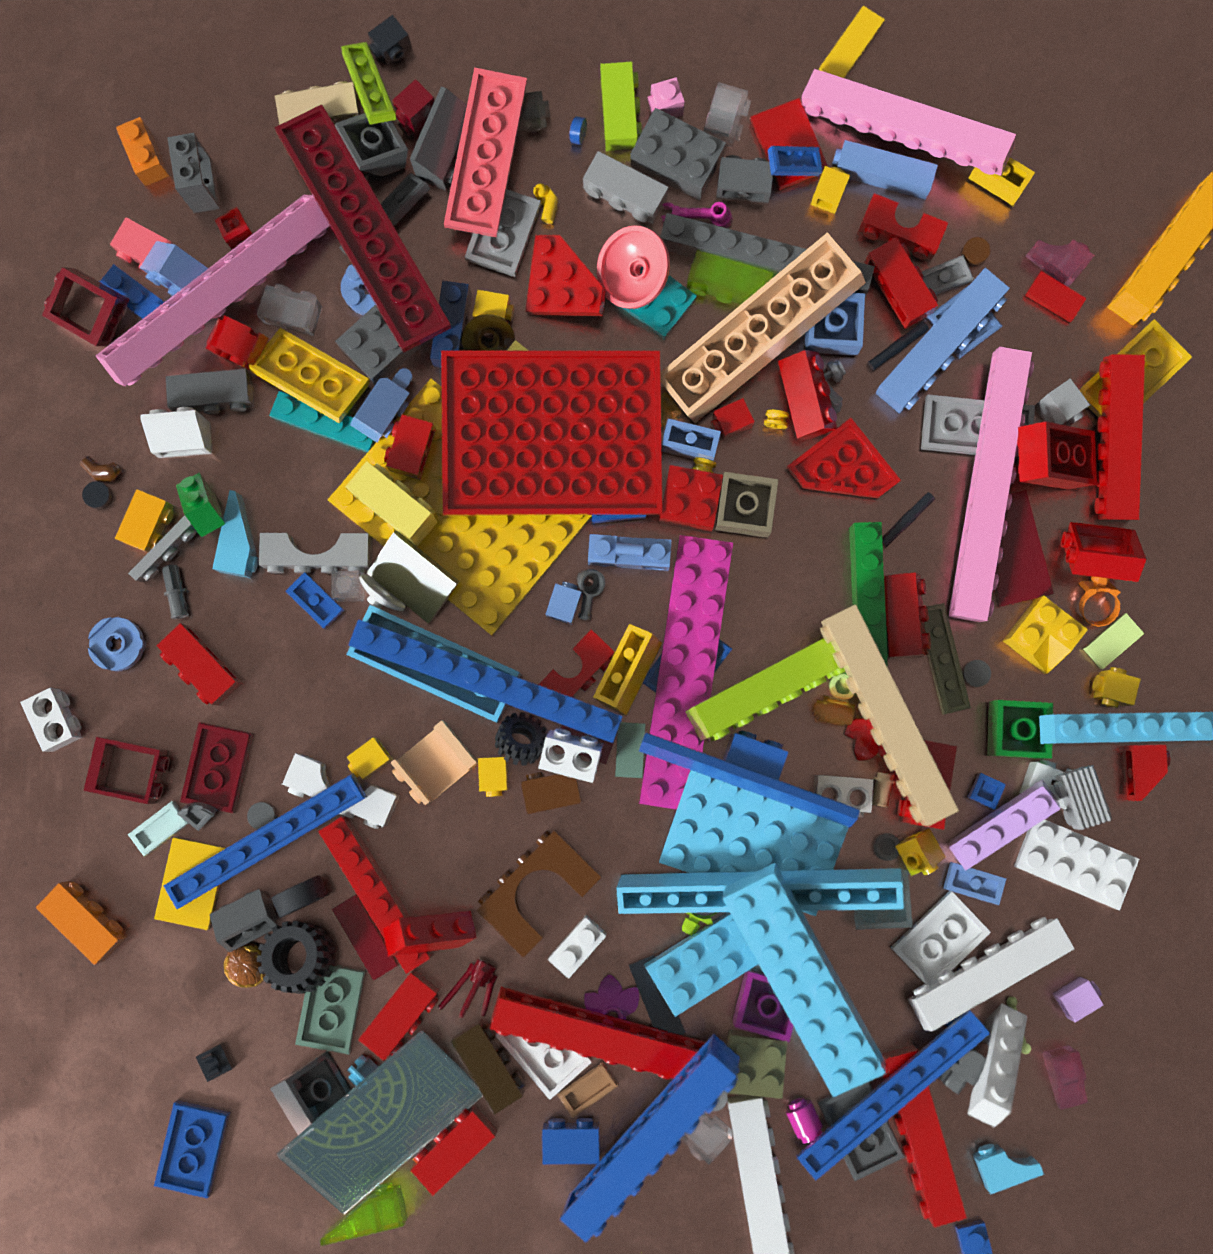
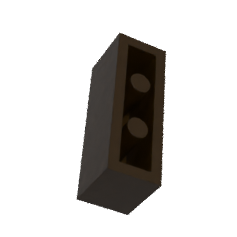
M482 1019L455 1035L450 1042L495 1115L522 1098L525 1092L523 1087L526 1084L518 1071L514 1073L510 1067L511 1059L505 1048L501 1047L499 1049L494 1040L496 1038L495 1032L490 1029L491 1025L489 1023L484 1024Z

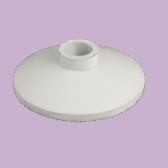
M365 574L359 577L362 586L370 595L367 600L374 607L380 609L384 605L399 611L405 609L404 603L372 577Z

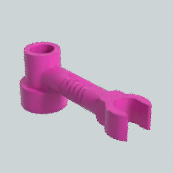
M669 202L662 204L665 210H672L671 214L689 219H709L713 225L724 228L730 227L733 221L730 209L722 202L714 203L711 208H684L674 206ZM665 215L661 216L663 221H665Z

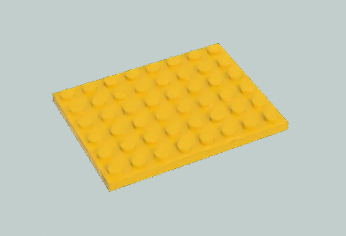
M430 379L402 414L431 422L436 428L421 480L391 472L386 467L387 463L384 462L385 452L388 447H392L394 441L391 431L387 438L383 435L381 436L379 441L374 444L329 497L328 501L382 546H385L392 533L397 530L358 500L345 487L366 461L373 467L376 463L381 465L394 478L392 480L393 483L399 480L411 490L410 492L415 495L413 497L414 500L420 497L432 507L431 509L435 511L433 516L437 520V524L418 545V548L460 581L448 600L493 636L588 523L592 515L443 516L442 387L433 379ZM398 416L393 423L395 424L396 421H400L401 417Z

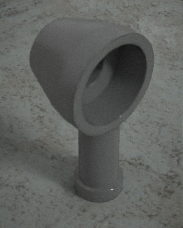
M586 569L580 571L576 577L578 588L583 593L581 611L578 618L591 620L594 596L599 595L603 591L605 578L601 572L595 569ZM589 576L588 581L584 583L585 578Z

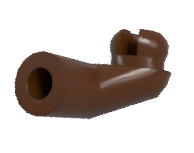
M90 456L85 457L80 462V466L98 482L115 480L116 476H119L121 473L120 466L114 462L109 463V465H98Z

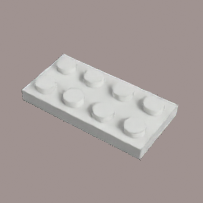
M1044 819L1027 831L1014 867L1111 908L1120 910L1139 859Z

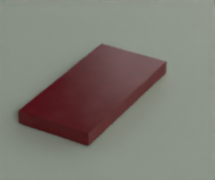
M1027 490L1011 493V505L1009 510L1005 512L1004 520L1007 521V531L1005 536L1001 537L1000 547L1003 548L1001 562L997 563L995 574H998V585L995 593L999 607L1054 594Z

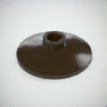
M482 314L474 317L466 324L462 334V344L465 351H507L515 341V333L512 326L504 318L494 314ZM486 333H492L494 337L488 339L484 335Z

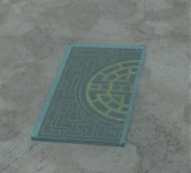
M421 1030L277 1153V1157L336 1207L339 1212L345 1215L427 1145L444 1127H448L464 1108L469 1109L483 1095L475 1082L427 1036V1033Z

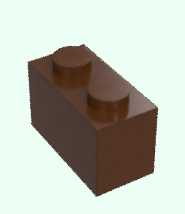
M542 772L526 775L527 781H522L521 787L527 814L582 803L577 778L554 772V775L543 777Z

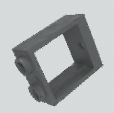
M195 133L167 137L177 192L194 213L220 209L212 158ZM206 179L210 181L208 184L204 183Z

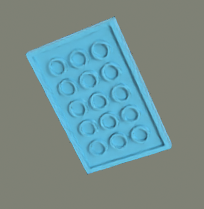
M690 770L659 863L688 873L757 872L773 863L777 865L779 871L833 870L849 827ZM810 910V911H802V912L807 913V914H810V915H813V916H816L818 910Z

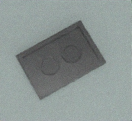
M868 1081L835 1097L830 1094L818 1100L817 1103L828 1126H832L872 1092L873 1088ZM887 1120L844 1157V1160L854 1181H857L905 1156Z

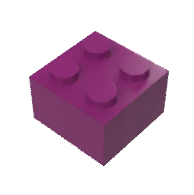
M755 969L745 972L732 1019L734 1027L790 1042L794 1025L764 972Z

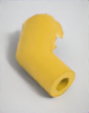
M539 183L534 187L533 193L544 207L541 221L553 224L558 206V198L548 185Z

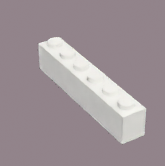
M1039 918L1030 924L1032 927L1030 930L1024 933L1022 930H1019L1007 937L1009 942L1002 946L999 943L994 944L984 950L986 955L976 959V957H972L962 962L960 970L954 973L952 970H949L937 977L939 982L929 987L928 984H924L913 991L915 995L909 998L908 1001L924 1030L934 1031L1074 950L1058 919Z
M740 1095L728 1097L727 1102L753 1253L795 1254L792 1242L787 1243L785 1233L790 1232L788 1215L782 1214L781 1203H785L783 1186H777L776 1175L780 1174V1167L777 1156L772 1157L770 1147L775 1146L773 1129H767L766 1118L770 1117L768 1101L762 1100L760 1096Z

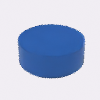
M574 117L569 136L571 143L582 145L587 131L586 118Z

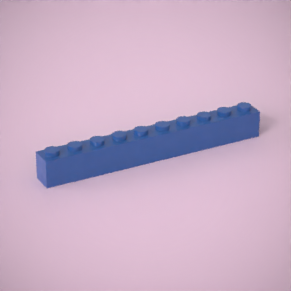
M359 619L348 645L610 743L614 742L623 717Z

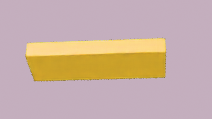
M863 6L824 60L819 70L845 79L880 30L885 19Z

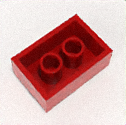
M1047 421L1018 427L1017 445L1019 448L1018 472L1020 482L1062 489L1097 485L1095 431Z
M923 740L950 793L957 746ZM905 796L904 800L900 799L897 809V815L901 816L900 822L924 826L921 822L917 823L911 815L909 807L912 804L908 796ZM946 818L925 827L944 830Z

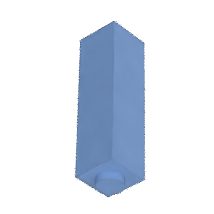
M847 140L844 141L842 149H836L832 163L837 165V168L842 169L845 174L850 175V180L925 200L932 188L938 166L937 164Z

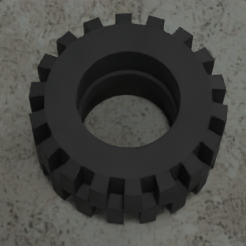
M300 921L282 922V926L276 925L273 927V934L267 933L264 936L266 942L265 944L260 943L259 950H262V954L257 956V962L262 963V966L258 968L260 974H266L263 980L267 984H272L271 988L286 993L306 994V992L317 990L316 986L325 984L326 981L323 979L325 976H331L333 971L329 970L330 965L335 966L336 960L331 959V954L336 952L335 947L329 946L333 941L329 936H325L326 932L323 929ZM301 941L306 949V960L303 967L293 974L287 963L288 953L296 943Z

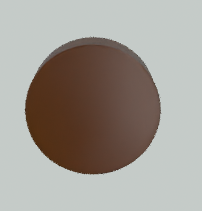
M973 237L963 246L962 255H964L968 264L973 266L981 265L990 255V245L981 237Z

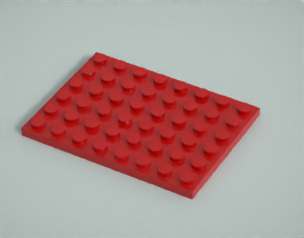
M441 351L443 516L662 514L660 351Z

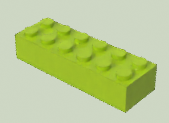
M823 638L687 710L686 714L700 741L706 738L710 742L730 733L728 727L733 726L734 729H737L755 720L752 714L756 713L758 717L779 707L777 701L780 700L781 704L802 695L801 688L806 692L826 682L824 676L830 679L845 672L844 667L840 669L835 662L833 653L836 651L832 643H827Z

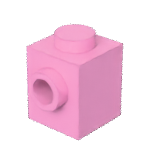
M677 77L652 84L651 96L647 97L651 112L657 108L675 118L683 116L684 99Z

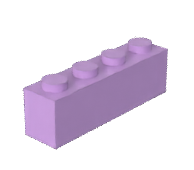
M1041 780L951 839L949 849L963 868L967 870L1060 810V803L1045 782Z

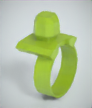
M695 912L687 913L689 917H685L682 931L691 936L694 935L701 926L698 924L699 921L711 925L713 924L711 916L718 912H713L709 915H700Z

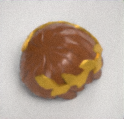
M250 942L227 953L223 962L224 973L234 985L241 988L256 987L264 981L263 978L266 974H260L258 969L262 966V963L257 962V956L262 954V950H259V945Z

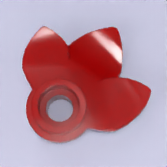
M856 718L848 724L844 732L846 736L856 739L854 752L858 761L869 760L876 756L877 753L882 758L886 755L882 744L877 745L872 736L871 730L874 728L870 719Z

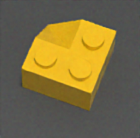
M1041 596L1031 603L1003 639V642L1046 675L1073 650L1088 629L1047 597Z

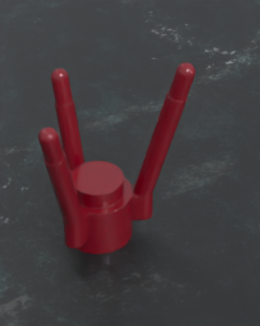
M477 959L475 964L470 963L467 971L438 1006L439 1010H442L472 975L470 981L474 984L463 1004L459 1017L463 1018L479 986L485 988L488 983L481 1015L486 1016L493 986L498 977L495 975L497 968L481 959Z

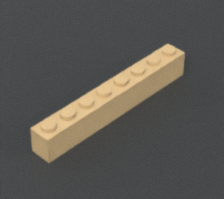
M857 606L849 607L821 622L823 627L820 628L821 633L827 643H832L836 651L833 653L835 662L840 669L844 667L849 677L845 679L852 694L857 693L861 701L858 707L865 720L870 719L874 728L871 730L872 736L877 745L882 744L886 752L884 760L891 771L895 770L899 781L896 782L904 797L908 796L912 804L909 810L917 823L921 822L924 826H929L958 812Z

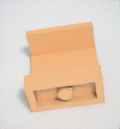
M442 720L433 727L434 730L403 756L391 762L394 766L392 773L401 783L407 782L411 787L409 793L418 804L423 802L425 805H429L478 764L476 758L448 724Z

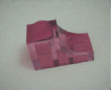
M1039 239L1025 257L1054 279L1069 287L1095 255L1090 252L1085 244L1076 242L1074 239L1069 244L1062 246L1050 245Z
M1067 1045L1042 1052L1058 1108L1063 1110L1088 1103L1084 1080H1087L1079 1051Z

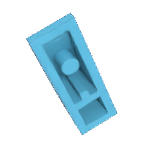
M229 490L224 513L225 525L221 527L212 569L220 573L251 578L252 572H255L257 569L258 557H256V549L243 498L236 491Z

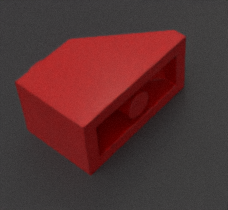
M1166 745L1124 746L1127 800L1142 801L1168 773L1171 757Z

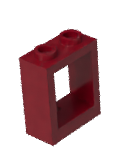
M62 267L55 276V285L51 294L44 302L45 309L42 316L94 346H109L129 302V298L76 268ZM74 282L105 299L91 331L61 315Z
M96 737L83 791L143 804H156V801L160 799L163 792V784L161 783L163 773L167 771L169 766L168 750L107 737ZM114 747L155 755L146 794L105 786Z

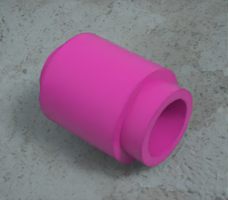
M801 1097L788 1104L790 1108L786 1110V1114L797 1138H801L803 1143L813 1142L823 1133L821 1130L823 1125L811 1100H804Z

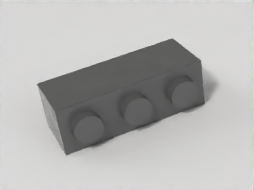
M246 369L165 376L167 407L172 412H177V408L191 407L197 412L203 411L205 414H218L223 409L242 412L247 410L246 407H254L253 379Z

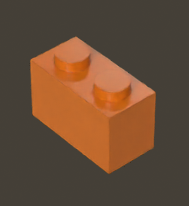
M141 117L116 127L133 170L145 186L169 177L152 133Z

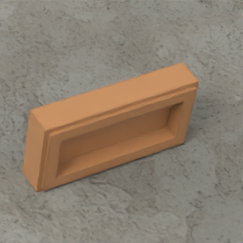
M602 1061L560 1090L557 1096L571 1117L574 1118L618 1087L619 1084Z

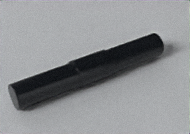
M924 321L919 323L868 361L869 367L873 371L928 331V325Z
M927 492L882 536L883 547L887 548L935 500V497L930 492Z

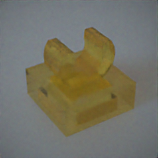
M667 391L661 395V429L667 425L668 419L675 420L682 414Z

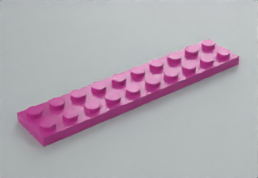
M680 535L650 734L703 752L704 740L700 741L686 711L711 698L733 543ZM647 754L639 804L677 809L690 770Z

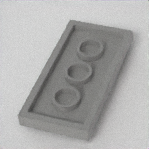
M927 395L925 398L921 449L976 455L985 400ZM1023 404L1022 414H1025L1024 426L1034 424L1035 405Z

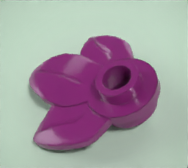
M608 974L601 981L598 993H585V1007L587 1010L608 1015L609 1012H615L619 1019L626 1020V1016L632 1014L637 1009L639 990L637 987L623 990L619 981L614 976Z

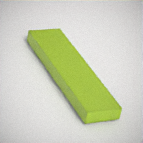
M367 42L341 46L343 58L369 124L396 120L395 110Z

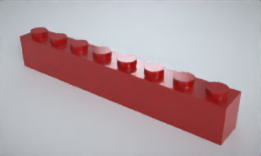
M502 986L497 997L490 1029L503 1036H518L529 1043H544L555 1050H570L585 1058L595 1057L603 1059L611 1065L621 1064L629 1066L634 1071L655 1073L667 1080L674 1078L706 1043Z

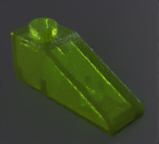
M384 1183L377 1186L376 1190L371 1192L325 1231L320 1239L321 1246L403 1227L408 1216L401 1184L392 1186V1183Z

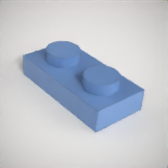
M950 862L943 889L999 905L1006 878L973 868L965 870L962 865Z

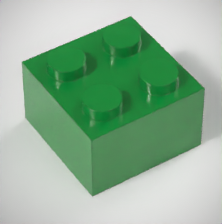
M1011 700L989 701L987 756L1052 759V744H1041L1039 716L1053 715V703Z

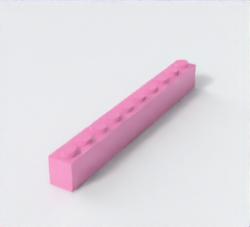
M305 194L98 353L96 358L114 381L123 386L133 385L142 377L141 374L145 370L154 368L163 361L162 357L181 348L187 337L196 335L205 328L204 324L223 315L226 311L225 308L229 304L243 299L248 289L262 284L267 279L266 275L273 270H279L287 263L286 260L290 256L304 251L309 241L323 236L327 232L326 228L330 225L314 197Z
M999 347L992 354L948 617L984 622L993 613L994 601H991L992 590H996L998 585V574H995L997 563L1001 562L1003 548L1000 547L1001 537H1004L1007 531V521L1004 518L1005 512L1009 510L1012 501L1009 488L1010 483L1012 484L1016 477V467H1013L1014 458L1019 454L1017 445L1018 427L1024 426L1025 414H1022L1023 404L1027 403L1030 389L1026 386L1028 377H1031L1034 369V362L1031 361L1032 352Z

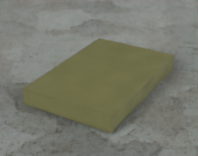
M398 531L392 533L367 572L369 576L428 624L433 621L460 582Z

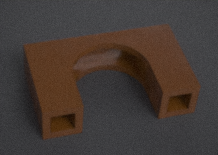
M554 830L552 833L546 831L536 841L539 847L532 854L527 850L516 861L520 866L513 873L507 870L497 881L501 886L494 893L488 890L477 901L481 906L476 911L523 958L543 939L544 934L523 914L518 905L517 891L522 879L534 871H552L561 876L583 897L602 878V875L557 830Z

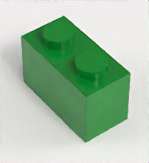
M200 472L194 476L186 477L181 483L176 485L184 515L201 537L225 525L216 494Z

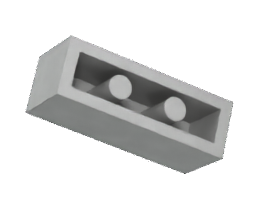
M599 151L596 153L583 177V187L590 196L597 199L601 197L609 201V204L617 210L625 209L629 211L635 219L641 222L648 221L653 224L662 208V204L665 203L668 197V186Z

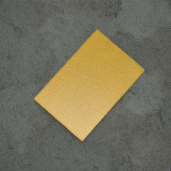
M173 837L154 919L209 930L212 923L209 914L215 910L220 885L179 909H176L163 885L223 851L226 847Z

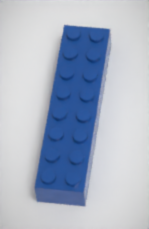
M713 1034L601 1158L599 1164H596L569 1194L560 1220L585 1243L593 1235L598 1237L607 1225L605 1221L611 1215L616 1217L626 1204L624 1200L630 1194L635 1196L644 1185L642 1180L648 1174L653 1176L663 1163L661 1161L667 1153L672 1155L681 1144V1137L686 1132L690 1135L699 1125L701 1115L705 1111L709 1114L716 1107L720 1094L723 1091L728 1093L738 1081L737 1073L740 1070L738 1068L740 1056Z

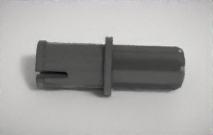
M167 565L163 567L162 572L166 587L164 596L168 598L171 619L188 617L189 613L184 596L186 589L182 588L179 568L177 565Z

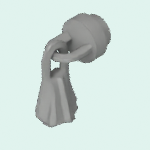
M839 360L836 362L830 361L826 364L828 370L824 373L826 382L831 377L836 383L843 379L842 376L846 372ZM829 385L831 404L837 414L843 406V398Z

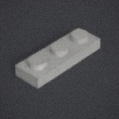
M185 515L128 573L132 578L139 582L150 581L159 572L157 568L163 561H170L178 552L176 548L183 541L186 543L194 537L197 531Z

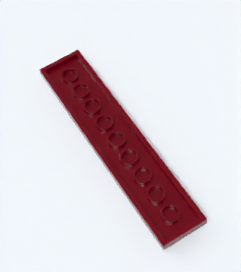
M321 104L274 127L279 139L402 352L404 353L451 329L450 322L361 170H359L323 105Z

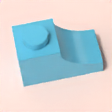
M998 1144L983 1145L978 1149L979 1152L972 1154L983 1185L990 1194L1044 1175L1040 1163L1032 1156L1027 1158L1008 1156Z

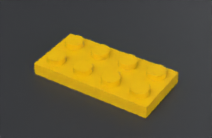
M1155 319L1117 353L1145 355L1143 404L1192 358ZM1099 371L1079 389L1090 404L1088 407L1098 417L1101 416L1102 405L1098 403V394L1100 389H1102L1103 379L1100 378Z
M279 328L269 340L256 363L249 365L250 372L338 423L343 420L370 384L369 378L282 328Z

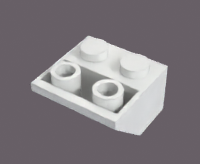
M180 407L177 408V412L155 409L151 410L150 414L141 415V422L150 451L158 458L212 454L210 422L193 408Z

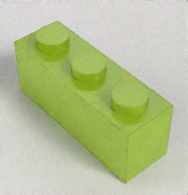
M632 62L600 64L606 151L633 149L642 133L641 122H636V114H640V97H634V89L639 88L638 72H633Z

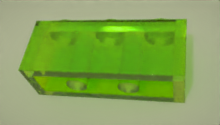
M697 250L687 279L686 288L691 289L690 291L696 295L705 296L708 294L715 296L718 301L723 303L735 302L742 304L769 282L774 272Z

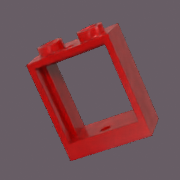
M1070 522L1068 531L1064 532L1061 538V547L1065 549V559L1070 565L1072 574L1139 582L1147 559L1136 530Z

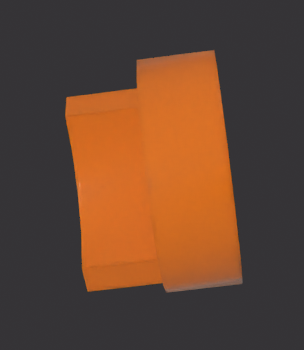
M1091 577L1092 581L1079 582L1078 584L1085 591L1079 602V612L1085 621L1098 627L1107 626L1112 623L1120 612V601L1117 595L1121 591L1110 582L1109 578ZM1097 592H1109L1115 598V608L1112 614L1102 621L1088 620L1084 616L1083 609L1086 601Z

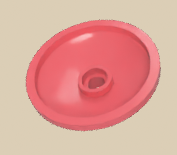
M642 226L622 228L606 241L598 257L597 279L606 289L605 297L610 302L622 308L636 309L648 305L657 298L667 282L670 270L669 253L664 241L657 233ZM641 267H644L643 273L640 274Z

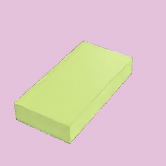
M1125 613L1086 645L1083 650L1100 669H1104L1144 633Z

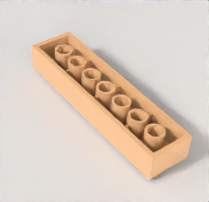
M827 232L660 372V382L687 416L696 424L863 286L866 282L862 272Z

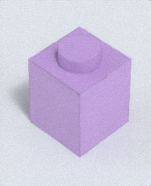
M1078 977L1052 993L1065 1016L1073 1022L1079 1021L1104 1005L1099 998L1102 993L1098 986L1092 980L1089 982V980Z

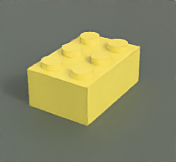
M366 461L345 487L358 500L418 547L437 524V520L433 516L435 511L420 497L414 500L413 497L415 495L402 482L397 480L396 483H393L392 480L394 478L381 465L376 463L373 467Z

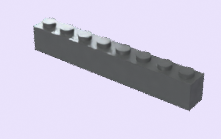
M666 213L660 235L668 252L769 278L775 277L807 250ZM853 261L862 272L866 282L854 293H864L866 297L875 266Z

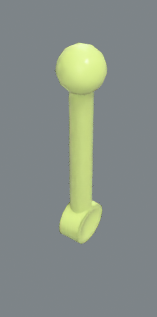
M1009 997L1006 1000L1007 1005L1017 1011V999ZM1024 1036L1021 1052L1028 1054L1031 1052V1046L1026 1042Z

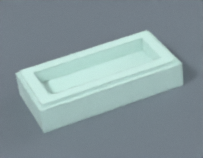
M175 801L168 803L128 834L143 856L150 854L189 824L177 814L180 811V807Z

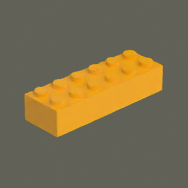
M1213 171L1197 186L1107 306V308L1132 326L1140 319L1145 321L1152 312L1155 313L1164 302L1163 297L1176 286L1180 280V274L1186 271L1196 259L1194 255L1199 249L1202 250L1212 236L1210 234L1213 232Z

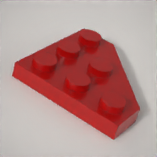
M535 235L525 312L529 315L603 316L606 289L570 248L567 242L560 235Z
M849 418L837 430L832 431L786 467L803 489L871 498L881 497L901 481L852 418Z

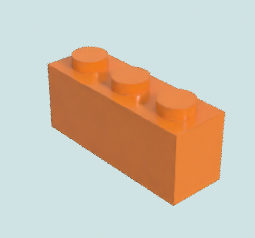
M70 881L58 883L35 908L94 965L104 962L127 938L122 933L123 928L116 921L109 920L102 913L103 908L98 903L92 900L89 901L83 895L84 890L77 883Z

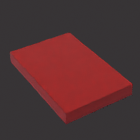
M800 98L750 117V122L768 162V149L771 146L819 147L822 172L825 166L828 167ZM773 175L779 191L816 177Z

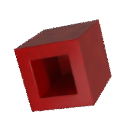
M744 398L715 410L712 416L713 420L710 421L714 430L721 431L720 435L723 441L753 428L755 422Z

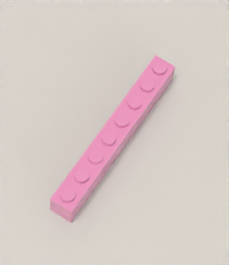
M814 69L802 94L803 108L812 116L818 117L820 115L829 118L836 124H847L860 132H871L879 135L884 140H895L904 143L908 148H919L928 151L935 157H946L954 160L959 165H970L979 168L982 172L989 175L997 174L1002 176L1015 146L1016 134L817 69Z

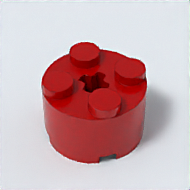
M221 315L217 318L206 341L205 349L250 371L249 365L256 363L270 338L260 332L259 334L254 332L252 328L232 318Z

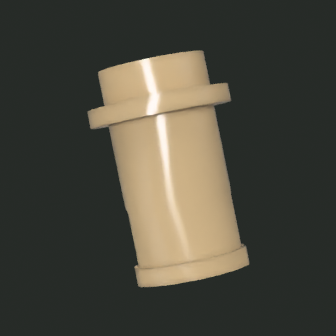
M878 772L877 777L874 776L873 779L876 780L872 805L889 807L888 803L892 784L896 782L893 780L894 775Z

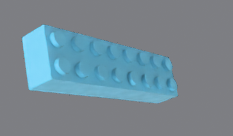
M773 863L725 887L723 901L833 1097L885 1074L883 1055L777 865Z

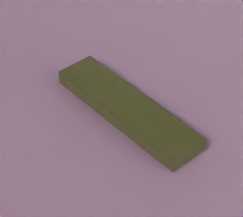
M945 603L928 606L929 619L928 622L924 623L925 633L930 634L931 648L927 649V654L942 714L970 709L971 706Z

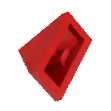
M238 207L215 219L222 237L231 250L253 234Z

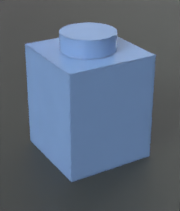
M564 581L562 585L555 583L545 614L546 617L573 625L582 597V592L577 590L578 586Z

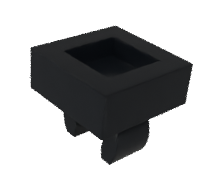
M224 1043L196 1056L207 1082L235 1068Z

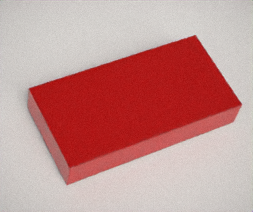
M1042 271L1039 272L1025 294L1028 298L1070 323L1074 320L1087 299Z

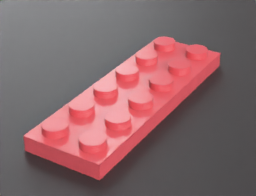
M474 68L444 220L445 228L497 238L527 87V78Z

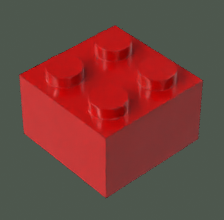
M670 465L659 523L712 533L723 475Z

